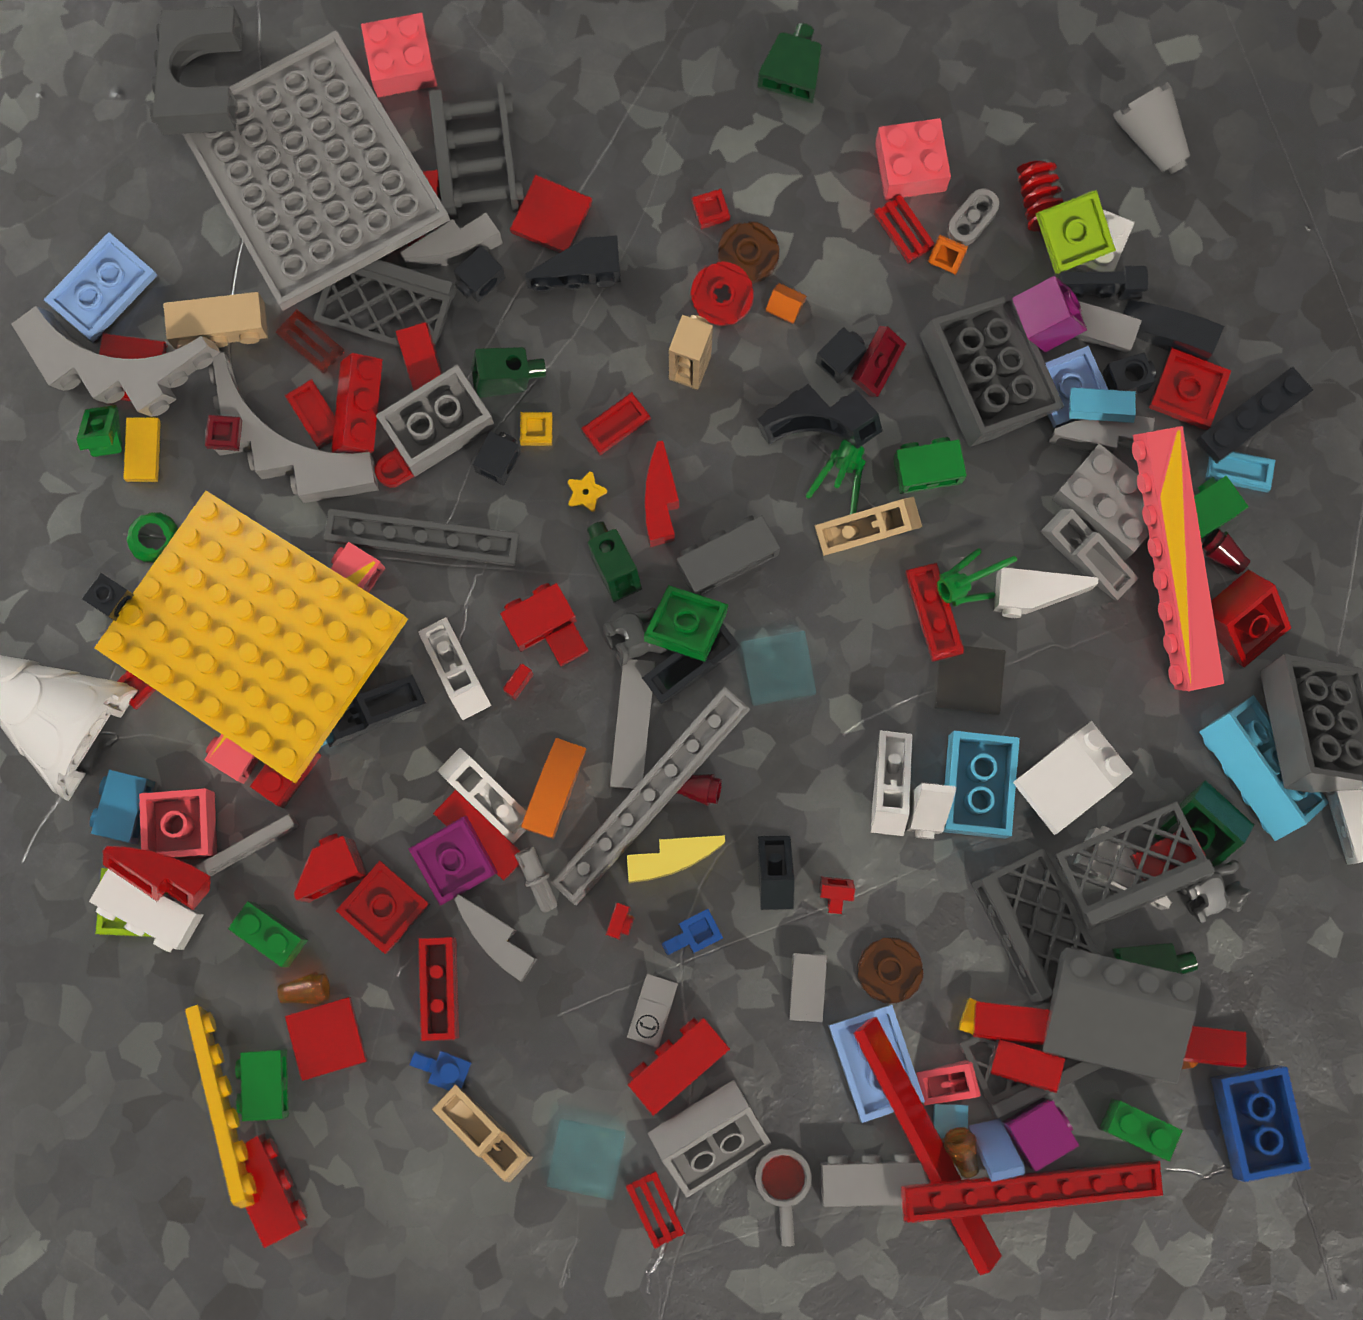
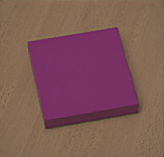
M467 816L458 819L408 848L440 906L454 899L458 894L461 895L498 873Z

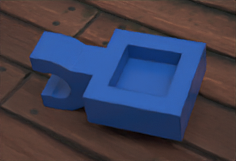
M706 909L679 923L678 925L682 933L663 942L662 946L667 956L689 945L692 953H695L723 939L709 909Z
M442 1050L437 1059L416 1051L409 1065L430 1072L431 1076L428 1083L450 1091L455 1084L462 1089L472 1062Z

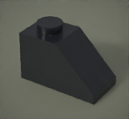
M758 836L760 909H794V869L791 837Z

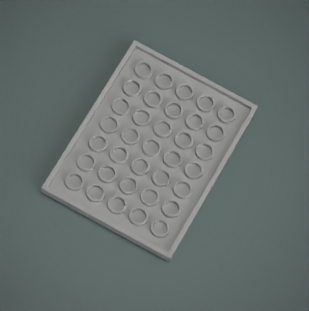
M337 31L230 86L229 88L238 103L236 131L183 134L282 311L450 221L446 209Z

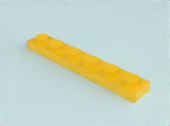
M195 1005L185 1009L231 1203L242 1209L255 1204L252 1194L256 1193V1185L252 1174L246 1171L244 1161L248 1159V1153L243 1140L238 1138L236 1128L240 1127V1120L234 1107L231 1108L228 1095L232 1094V1088L226 1075L223 1076L220 1064L224 1063V1055L218 1043L215 1044L213 1032L216 1031V1023L211 1012H207L199 1005Z

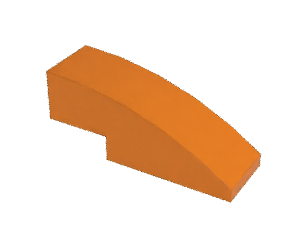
M559 738L555 739L521 825L522 829L554 840L587 748Z

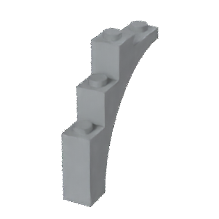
M38 306L33 307L12 323L13 328L49 386L62 391L71 390L77 387L82 380L92 398L106 404L119 401L124 397V392H126L137 412L150 417L163 414L169 409V404L177 399L171 388L184 384L188 380L187 376L197 369L209 366L213 362V358L221 353L215 342L200 336L181 348L159 356L142 359L107 357L96 354L81 345L59 324L52 312Z
M225 352L219 353L213 358V365L209 366V375L212 384H216L218 395L213 396L215 411L217 415L221 414L219 416L241 417L243 420L239 451L214 449L219 456L252 450L247 453L251 471L255 470L261 479L295 474L290 476L292 492L294 495L298 494L303 503L379 490L375 475V462L370 452L354 454L324 452L301 446L284 438L265 425L247 406L237 385L232 363Z

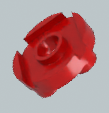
M722 261L711 264L700 270L693 280L691 287L693 306L699 316L705 318L710 324L717 326L734 325L748 314L753 305V283L746 272L734 263ZM726 285L729 287L728 293L731 294L729 300L724 299L722 303L717 302L718 296L714 294L716 288L722 289Z

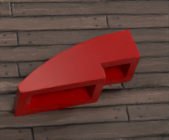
M663 440L656 443L646 479L645 513L650 547L675 541V533L669 511L679 508V498Z
M106 846L103 850V866L157 902L165 893H168L194 910L210 891L211 876L173 857L131 847Z

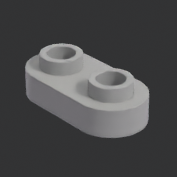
M988 189L974 191L951 218L947 229L949 238L965 246L972 244L995 217L999 208L997 195ZM984 205L987 211L981 212L977 209V206ZM958 228L967 229L968 234H960Z

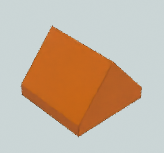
M939 235L928 263L956 275L968 246Z
M778 283L772 291L765 311L794 324L807 296Z

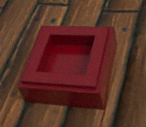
M208 415L205 447L207 449L239 451L243 421L241 417Z

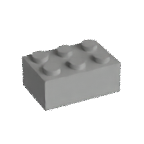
M458 364L376 415L382 428L414 477L495 427L492 416Z
M1099 443L1052 500L1063 509H1073L1092 532H1099L1116 553L1125 560L1137 550L1149 535L1148 526L1145 524L1142 516L1144 502L1143 495L1137 486L1138 474Z

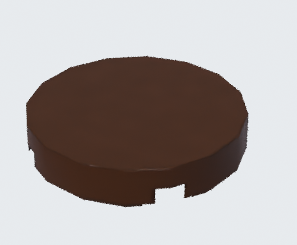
M749 221V223L741 224L740 222L734 224L723 233L719 241L718 260L719 262H731L741 267L753 284L763 281L774 272L779 261L777 238L767 226L758 222Z
M882 938L872 942L862 951L857 963V977L862 989L871 998L882 1003H899L909 999L919 989L923 979V964L919 953L910 943L899 938Z

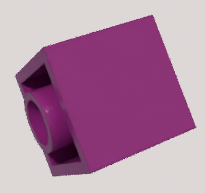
M1055 275L1012 298L1028 340L1044 352L1087 331L1077 297Z
M1044 1097L1002 1122L1026 1167L1035 1172L1079 1146L1071 1132L1073 1128L1060 1107H1056L1053 1100Z

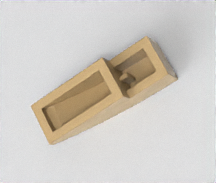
M456 1084L432 1109L477 1157H481L504 1182H511L533 1158L510 1133Z

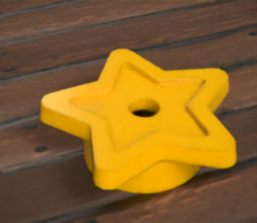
M588 472L582 480L569 479L567 482L573 492L568 503L570 507L581 505L594 512L598 498L607 493L606 488L596 484L593 472ZM587 489L589 493L585 495L583 490Z

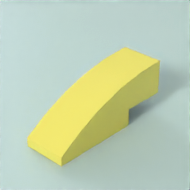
M725 835L659 840L660 853L627 855L629 883L649 881L672 875L691 867L725 844Z

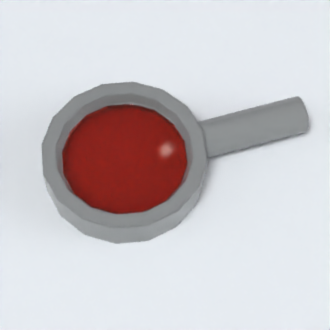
M789 1148L770 1150L761 1157L755 1170V1182L758 1192L767 1202L774 1206H779L781 1246L795 1245L792 1205L799 1203L806 1197L811 1188L812 1180L811 1170L807 1161L801 1154Z

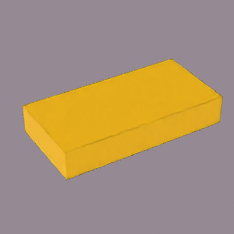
M126 418L124 480L126 482H158L161 420L159 418Z

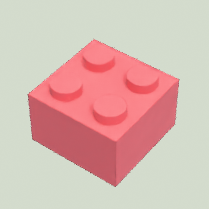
M422 13L361 24L371 80L377 98L437 86Z
M940 118L878 128L875 145L885 200L895 199L900 194L904 198L946 192L951 174Z
M205 788L139 793L141 849L167 855L178 860L210 858L217 854L215 792Z

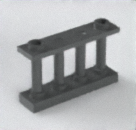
M503 82L497 83L499 98L450 104V100L444 101L441 90L429 91L441 202L450 220L458 219L457 207H462L463 203L511 198L513 212L519 211L518 200L524 199L522 181H516L510 137L508 113L513 112L511 93L505 94ZM500 111L502 127L453 132V129L448 130L447 120H452V116ZM504 140L505 156L458 162L457 159H451L450 149H455V145ZM507 169L509 185L464 191H460V188H454L453 178H459V174Z

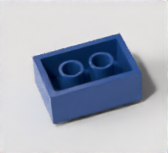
M1272 1065L1210 1077L1233 1178L1248 1182L1311 1169L1290 1076L1286 1066Z

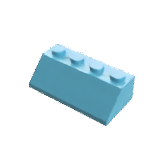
M1254 695L1200 731L1205 746L1218 758L1225 775L1234 781L1241 792L1243 801L1252 807L1260 819L1262 828L1272 836L1274 841L1306 825L1329 803L1322 792L1309 793L1284 789L1270 717Z

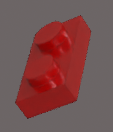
M620 903L616 904L606 932L607 936L621 940L622 934L629 935L635 918L629 915L630 907Z

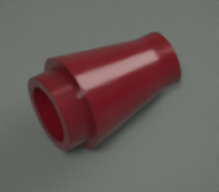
M1216 529L1202 544L1205 556L1231 569L1237 575L1243 572L1250 564L1251 560L1244 555L1227 531L1223 533L1220 529Z
M714 774L692 775L676 794L707 806L710 803L718 804L722 789V779L715 778Z

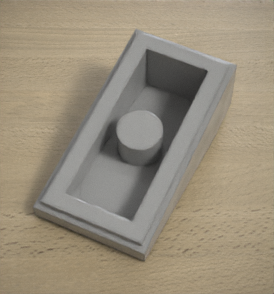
M793 953L789 1020L823 1022L827 955Z

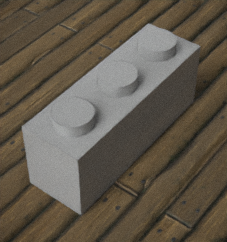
M895 1154V1160H882V1155H861L862 1161H848V1156L832 1155L828 1156V1162H820L821 1203L824 1207L902 1205L901 1186L925 1184L924 1168L919 1160H915V1154Z

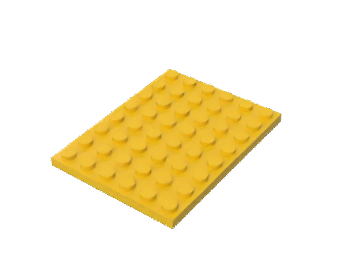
M205 490L132 593L134 596L131 600H127L118 613L119 617L117 620H113L94 648L290 781L297 783L408 618Z

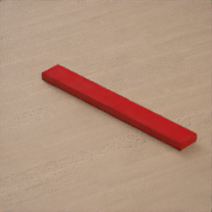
M976 1001L973 1037L1043 1045L1050 1010ZM1192 1026L1184 1061L1244 1068L1246 1066V1032Z
M877 1016L868 1019L854 1032V1036L930 1182L962 1180ZM981 1215L950 1218L980 1275L990 1273L1002 1255Z
M1149 1160L1024 1173V1175L994 1182L991 1181L990 1177L906 1185L901 1186L904 1222L912 1223L1163 1196L1160 1161Z

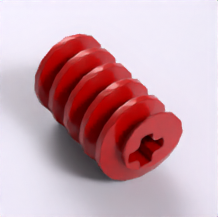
M1030 161L1018 166L1016 169L1018 174H1020L1018 181L1022 186L1023 206L1027 209L1025 217L1029 221L1027 227L1030 231H1041L1035 213L1064 202L1062 198H1054V196L1061 193V187L1051 186L1059 180L1057 174H1049L1056 170V163Z

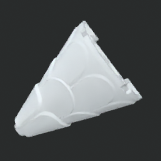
M0 655V727L19 753L28 759L50 789L63 799L69 801L86 774L77 767L110 715L121 718L129 706V701L131 698H134L138 690L127 683L81 675L76 671L41 666L36 661Z

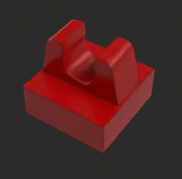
M821 876L819 886L820 898L828 899V913L842 914L843 901H854V881L852 879Z

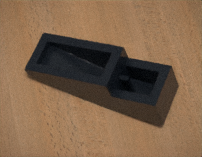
M1128 300L1122 313L1142 320L1136 338L1167 351L1174 348L1205 361L1212 356L1224 329L1223 325L1208 319L1142 301Z
M722 623L705 662L675 652L643 676L642 679L659 702L663 704L720 665L742 647Z
M413 675L356 695L327 737L326 741L329 747L374 730L424 706L426 702Z

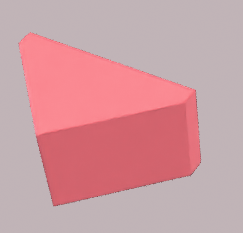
M964 1060L916 1072L925 1100L924 1106L981 1096L972 1062Z

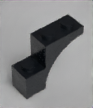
M809 384L791 393L787 399L774 408L766 410L757 419L762 437L769 445L791 434L818 431L839 436L858 449L883 431L879 413L857 390L841 397L833 406L829 407Z

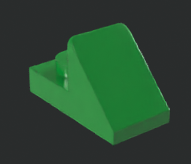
M117 405L85 409L76 439L80 450L89 449L93 457L122 452Z

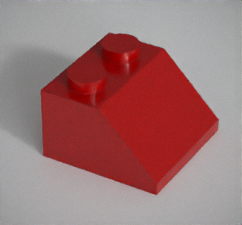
M1249 569L1211 600L1217 640L1239 665L1244 668L1292 628L1275 584Z
M337 833L319 840L320 846L312 849L295 889L294 896L296 900L309 903L366 877L368 873L354 840L345 836H338Z

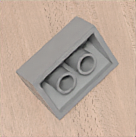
M734 1080L648 1132L662 1162L686 1198L772 1145Z

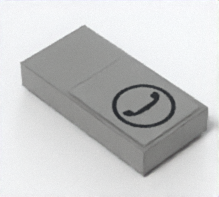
M646 974L627 1038L659 1047L678 983Z

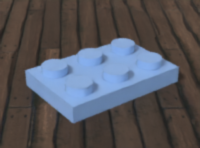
M108 232L48 294L44 301L88 340L94 343L157 277V274Z
M892 1005L828 1025L861 1123L894 1112L854 1036V1032L868 1019L876 1016L921 1102H925Z

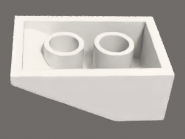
M1091 721L1067 738L1013 783L1051 832L1056 835L1116 788L1133 772Z

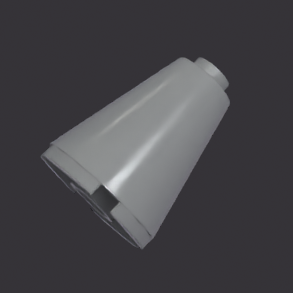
M1166 82L1162 87H1156L1129 103L1128 108L1122 112L1119 110L1113 114L1116 122L1161 172L1169 170L1170 174H1173L1188 165L1185 159L1190 157V152L1173 89L1169 82Z

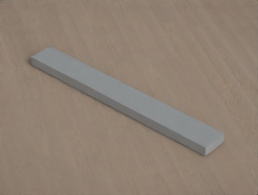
M724 686L552 880L551 884L571 903L577 906L748 713L750 708Z

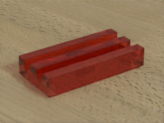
M297 309L276 331V334L322 374H325L328 371L329 365H333L336 362V358L339 355L342 356L345 352L340 345ZM297 320L300 321L333 350L330 353L325 351L294 323ZM290 329L322 356L324 360L320 362L288 335L286 331Z

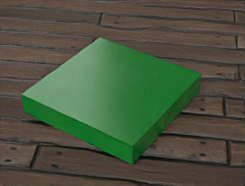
M668 585L644 634V642L705 662L728 612V604Z

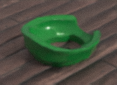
M161 512L141 515L131 523L128 529L127 544L129 550L135 558L143 562L154 563L174 536L178 527L171 517ZM146 524H157L163 530L166 541L158 550L147 548L139 541V531Z

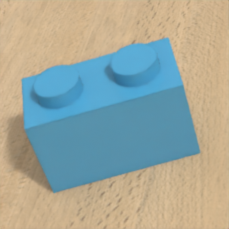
M109 770L108 775L104 776L100 783L99 795L102 796L99 806L91 814V834L138 845L141 835L139 793H152L155 782L146 778Z

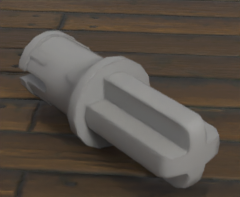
M528 847L516 853L515 858L526 879L524 884L526 887H531L541 911L548 912L556 908L557 901L547 881L550 875L544 871L535 848Z

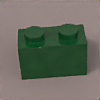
M1206 780L1179 804L1206 859L1210 860L1212 866L1220 865L1246 842L1255 826ZM1172 812L1157 829L1171 834L1176 832L1179 823L1174 813ZM1154 834V837L1158 841L1165 838L1163 836Z

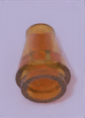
M316 971L278 986V998L282 1004L320 1005L323 1000H328L330 997L328 977L326 974H319Z
M953 1128L945 1135L944 1150L963 1178H973L979 1173L976 1137L967 1128Z

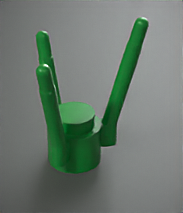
M847 440L841 441L839 449H833L830 459L806 493V498L810 499L836 463L835 466L839 469L834 483L835 488L840 487L846 472L853 473L855 469L850 515L856 513L862 471L866 463L862 459L865 452L864 447L861 446L856 449Z
M977 548L949 571L940 574V579L937 582L939 595L944 602H952L954 607L966 602L995 598L996 594L994 592L967 595L968 591L971 590V582L1016 562L1017 557L1012 556L969 576L964 573L959 574L960 570L982 553V550Z

